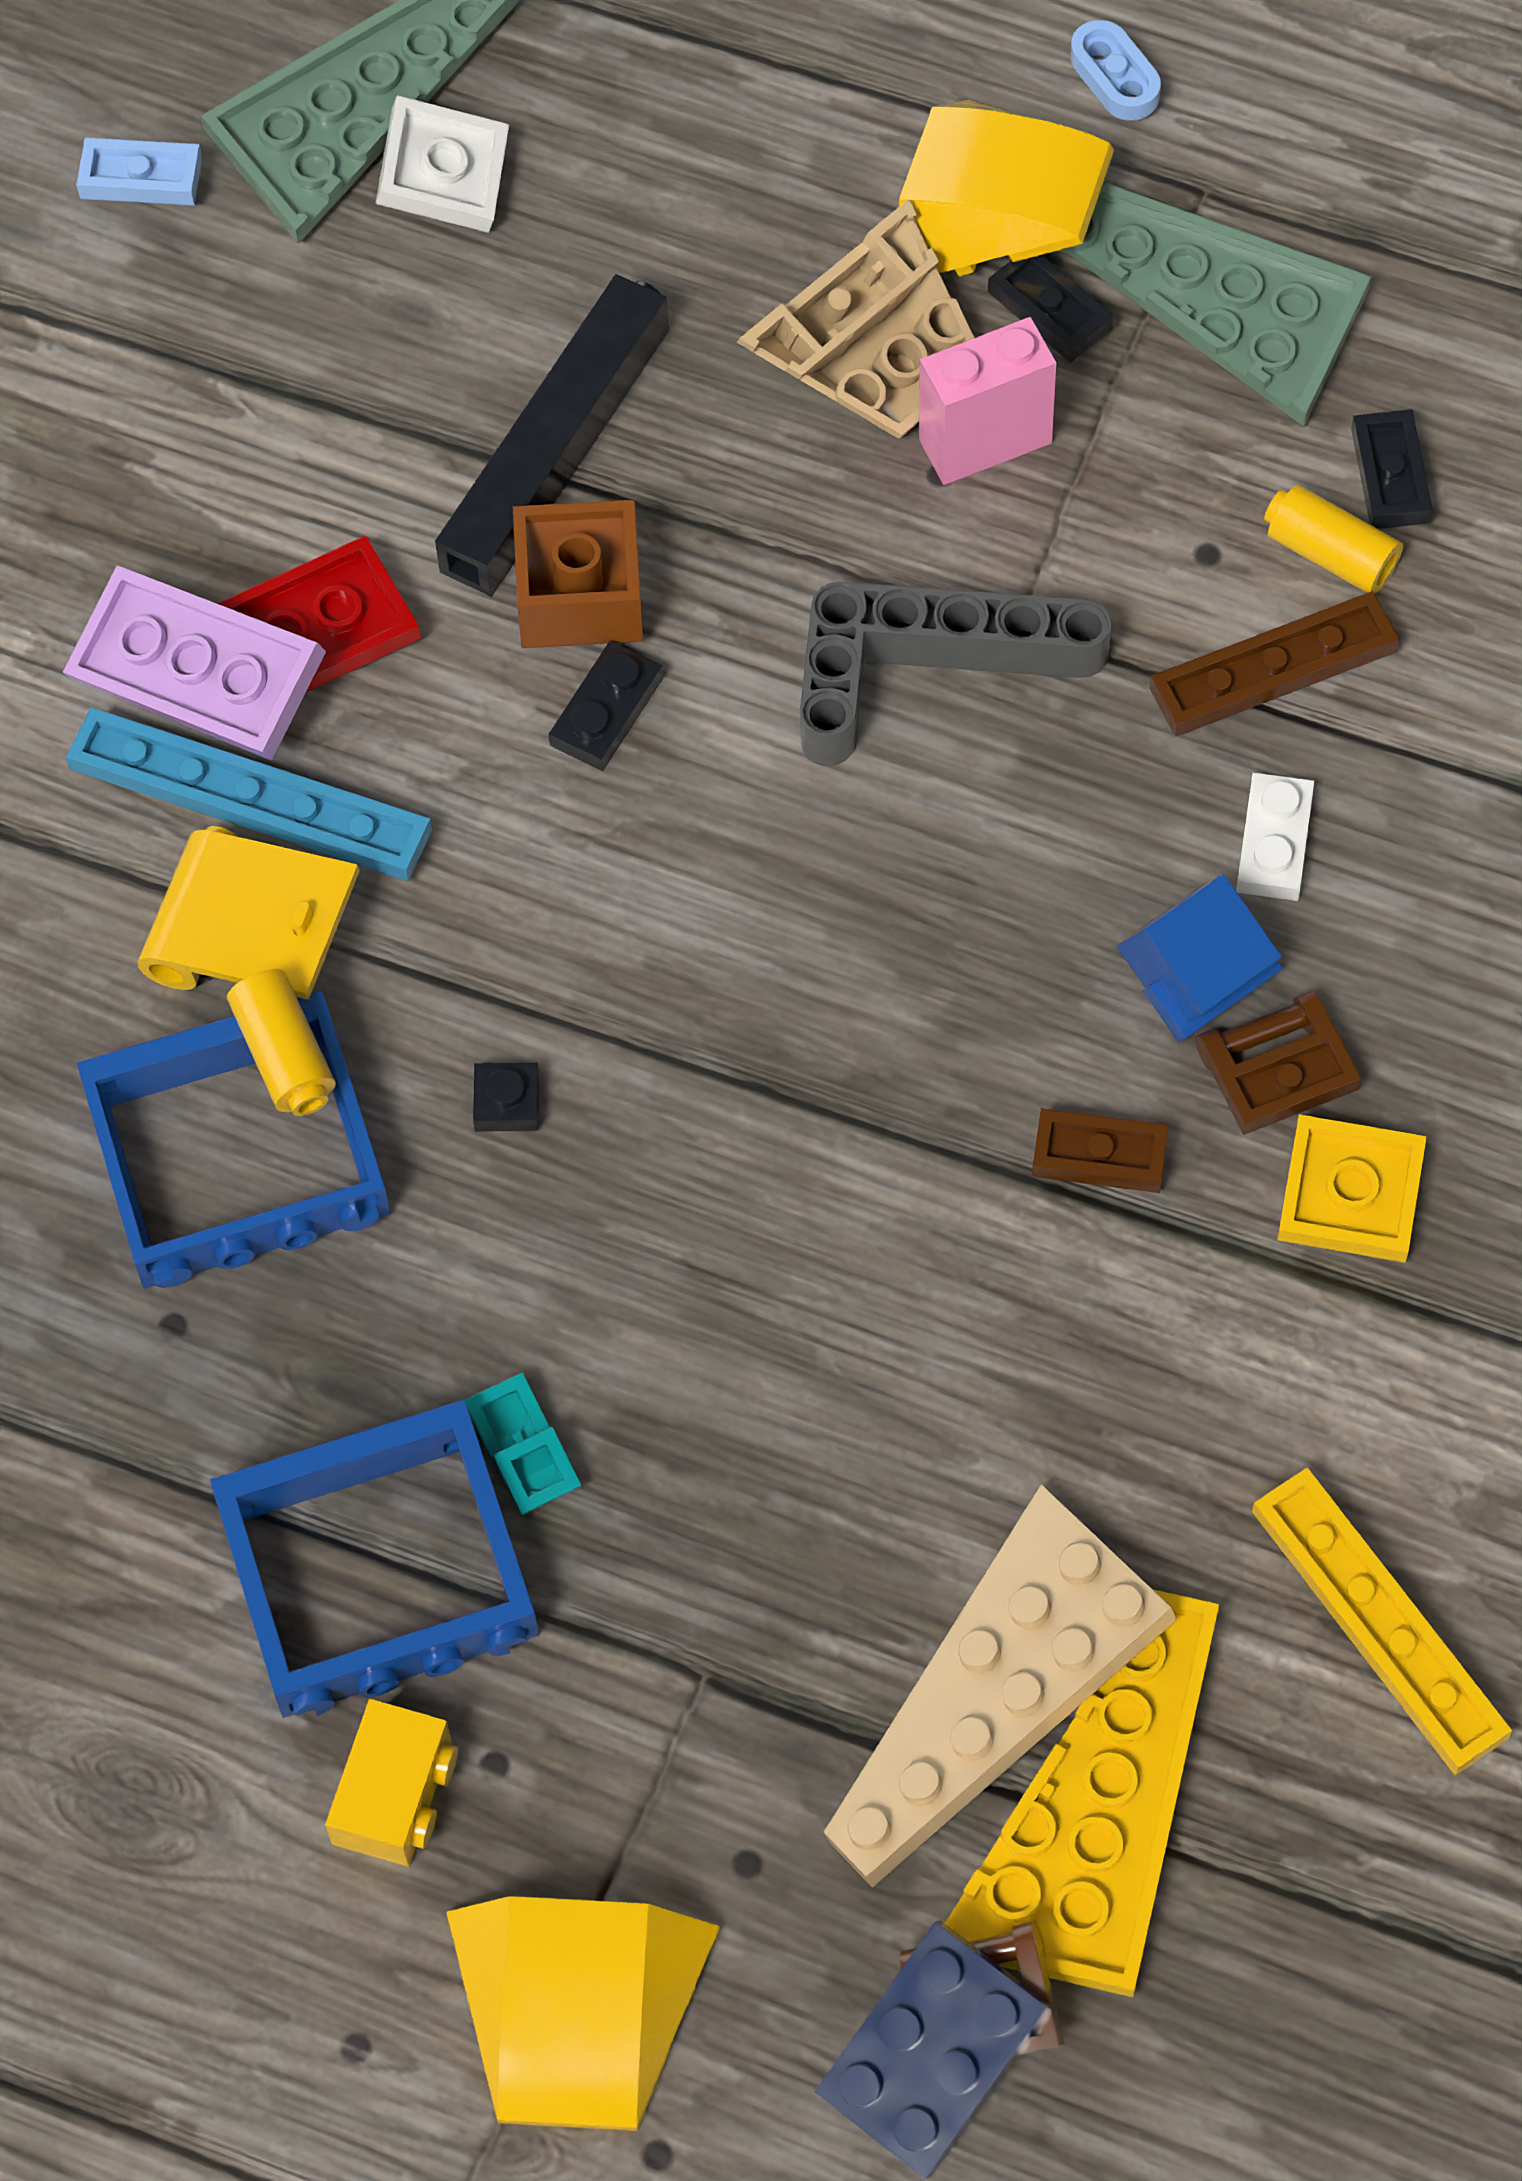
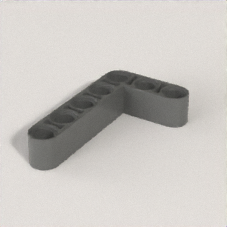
M854 582L829 583L821 587L814 594L811 603L800 705L802 750L808 759L815 764L823 766L838 765L846 761L853 754L857 738L864 662L1075 678L1091 677L1101 672L1107 665L1112 627L1110 614L1098 602L1087 599ZM835 618L849 620V622L844 624H835L829 621ZM902 622L909 624L910 626L898 629L891 627L890 625L893 623ZM955 627H965L969 628L971 631L965 633H958L950 629ZM1024 631L1032 635L1029 637H1017L1012 635V633ZM1084 635L1091 637L1093 640L1081 642L1073 639V637ZM833 670L845 673L839 677L823 675V673ZM832 723L838 725L839 728L825 731L818 729L817 726Z

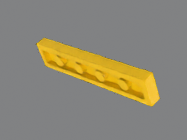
M1308 1467L1254 1502L1252 1513L1455 1776L1510 1738L1512 1729Z

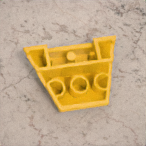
M971 100L935 106L931 109L899 198V206L910 199L917 214L915 218L917 227L927 248L933 249L939 261L936 266L939 273L955 269L958 276L974 273L977 263L1007 255L1012 262L1082 244L1114 149L1111 143L1089 133L1044 120L1020 116Z
M509 1896L447 1911L498 2123L638 2131L669 2056L670 2046L686 2007L690 2005L696 1983L710 1949H713L717 1940L720 1926L647 1903Z

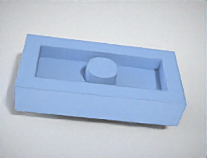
M85 138L77 179L80 199L194 206L202 162L200 145Z

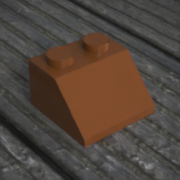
M635 500L513 506L517 607L521 648L608 644L609 641L614 643L643 642Z

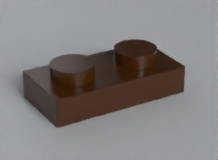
M1041 1108L1032 1177L1160 1193L1169 1125Z

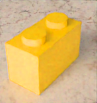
M373 1699L368 1700L325 1823L332 1845L406 1867L410 1866L416 1847L426 1849L436 1821L437 1811L430 1808L437 1784L448 1785L458 1756V1747L451 1745L452 1739L446 1720Z

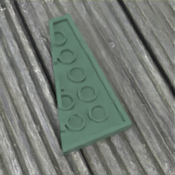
M1105 182L1102 184L1083 243L1062 249L1303 427L1369 292L1371 276Z

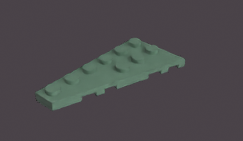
M399 0L201 115L203 129L299 244L384 151L392 107L396 96L427 103L520 0Z

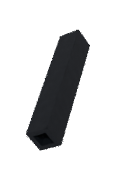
M618 274L614 275L436 538L435 546L441 574L490 597L493 596L515 563L513 506L555 503L669 332L667 296L662 295L655 287L646 282H633Z

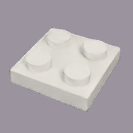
M397 95L390 117L376 204L489 232L495 215L509 124Z

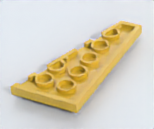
M1154 1589L1153 1591L1172 1608L1176 1621L1079 1706L1075 1713V1718L1059 1743L1055 1744L1002 1828L998 1840L979 1870L976 1869L964 1888L962 1897L946 1922H944L968 1942L1012 1932L1014 1924L1034 1919L1042 1934L1049 1978L1132 1998L1134 1996L1219 1604ZM1018 1960L998 1964L1001 1967L1020 1971Z

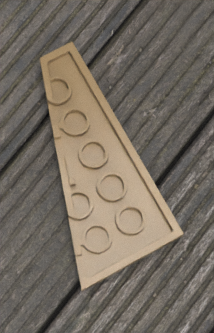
M1042 1484L824 1831L830 1844L872 1888L1176 1621L1172 1608Z

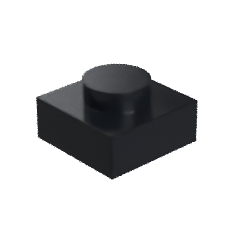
M538 1062L474 1063L473 1124L475 1132L538 1131Z

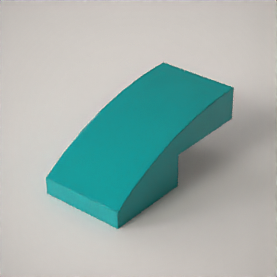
M523 1372L465 1399L472 1424L521 1516L581 1488L576 1473L553 1427H549Z

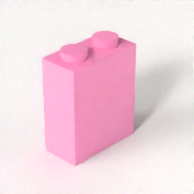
M1031 317L920 359L919 441L943 485L1052 444L1056 361Z

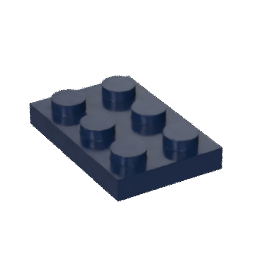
M935 1921L818 2086L815 2093L924 2179L930 2178L1044 2019L1052 2005L944 1922Z

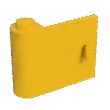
M209 826L206 830L193 831L188 838L137 961L138 968L149 979L163 986L178 990L193 989L197 985L201 974L238 983L255 973L279 969L286 973L296 997L309 1000L360 871L358 864L240 838L233 832L218 826Z

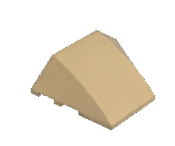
M910 199L871 229L861 244L785 306L781 303L737 341L738 344L898 439L902 438L919 423L920 359L974 339L957 300L950 297L936 267L939 261L933 249L927 248L915 222L917 214Z

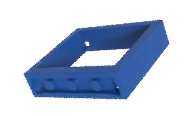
M322 990L311 993L309 1000L299 997L297 999L335 1080L336 1085L332 1093L361 1183L151 1246L110 1106L255 1064L251 1051L235 1016L76 1063L134 1264L143 1289L155 1285L162 1288L177 1286L191 1278L192 1274L215 1267L223 1269L237 1268L249 1263L255 1255L278 1248L284 1250L300 1249L313 1243L318 1236L341 1229L346 1231L363 1230L375 1224L379 1218L391 1215L385 1186Z
M465 1400L210 1479L273 1692L283 1718L315 1710L318 1716L329 1711L334 1706V1701L359 1693L362 1697L367 1698L380 1696L394 1690L399 1685L400 1680L421 1673H425L429 1677L442 1676L459 1669L464 1664L463 1660L487 1652L492 1656L510 1654L509 1647L539 1636L535 1613ZM460 1453L508 1602L289 1672L244 1520Z

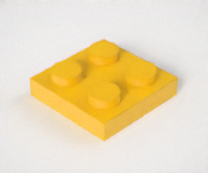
M1299 1114L1277 1240L1406 1263L1427 1136Z

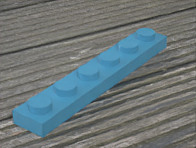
M92 707L65 757L69 770L350 863L358 864L359 866L409 882L432 832L430 818Z

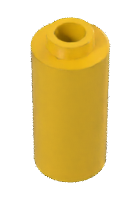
M1299 484L1295 485L1289 492L1283 489L1278 491L1264 515V521L1270 524L1268 528V537L1365 593L1373 591L1376 595L1382 589L1394 571L1403 550V543Z
M279 969L265 970L250 975L238 982L228 992L227 1000L276 1109L280 1112H292L295 1116H305L318 1111L327 1104L329 1100L328 1095L333 1091L336 1083L286 973Z

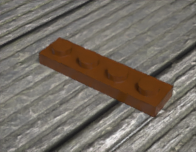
M1371 591L1151 675L1149 688L1174 736L1177 737L1393 654L1398 650L1400 639L1375 594Z

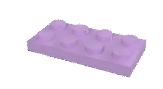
M117 565L63 673L74 682L272 760L326 651L317 642Z

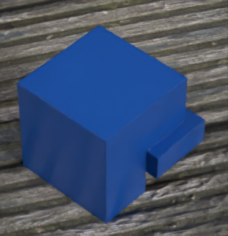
M1224 873L1187 895L1116 946L1141 983L1146 987L1142 991L1178 1042L1192 1035L1283 969L1278 962L1282 956Z

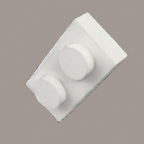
M1260 773L1252 774L1236 888L1237 893L1298 901L1314 787L1313 780Z

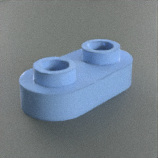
M1094 20L1081 25L1072 37L1071 63L1110 114L1123 120H1140L1152 114L1159 103L1161 86L1159 74L1126 32L1117 24L1105 20ZM1100 55L1106 57V59L1097 60L1092 57Z

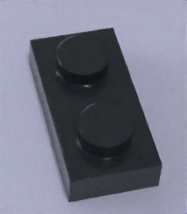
M1043 255L1016 262L1010 260L988 278V293L1018 319L1023 320L1031 317L1043 340L1070 363L1113 327V314Z
M1413 409L1353 415L1351 431L1370 525L1377 529L1431 523L1433 508Z
M609 641L549 732L550 746L603 771L663 680V665Z

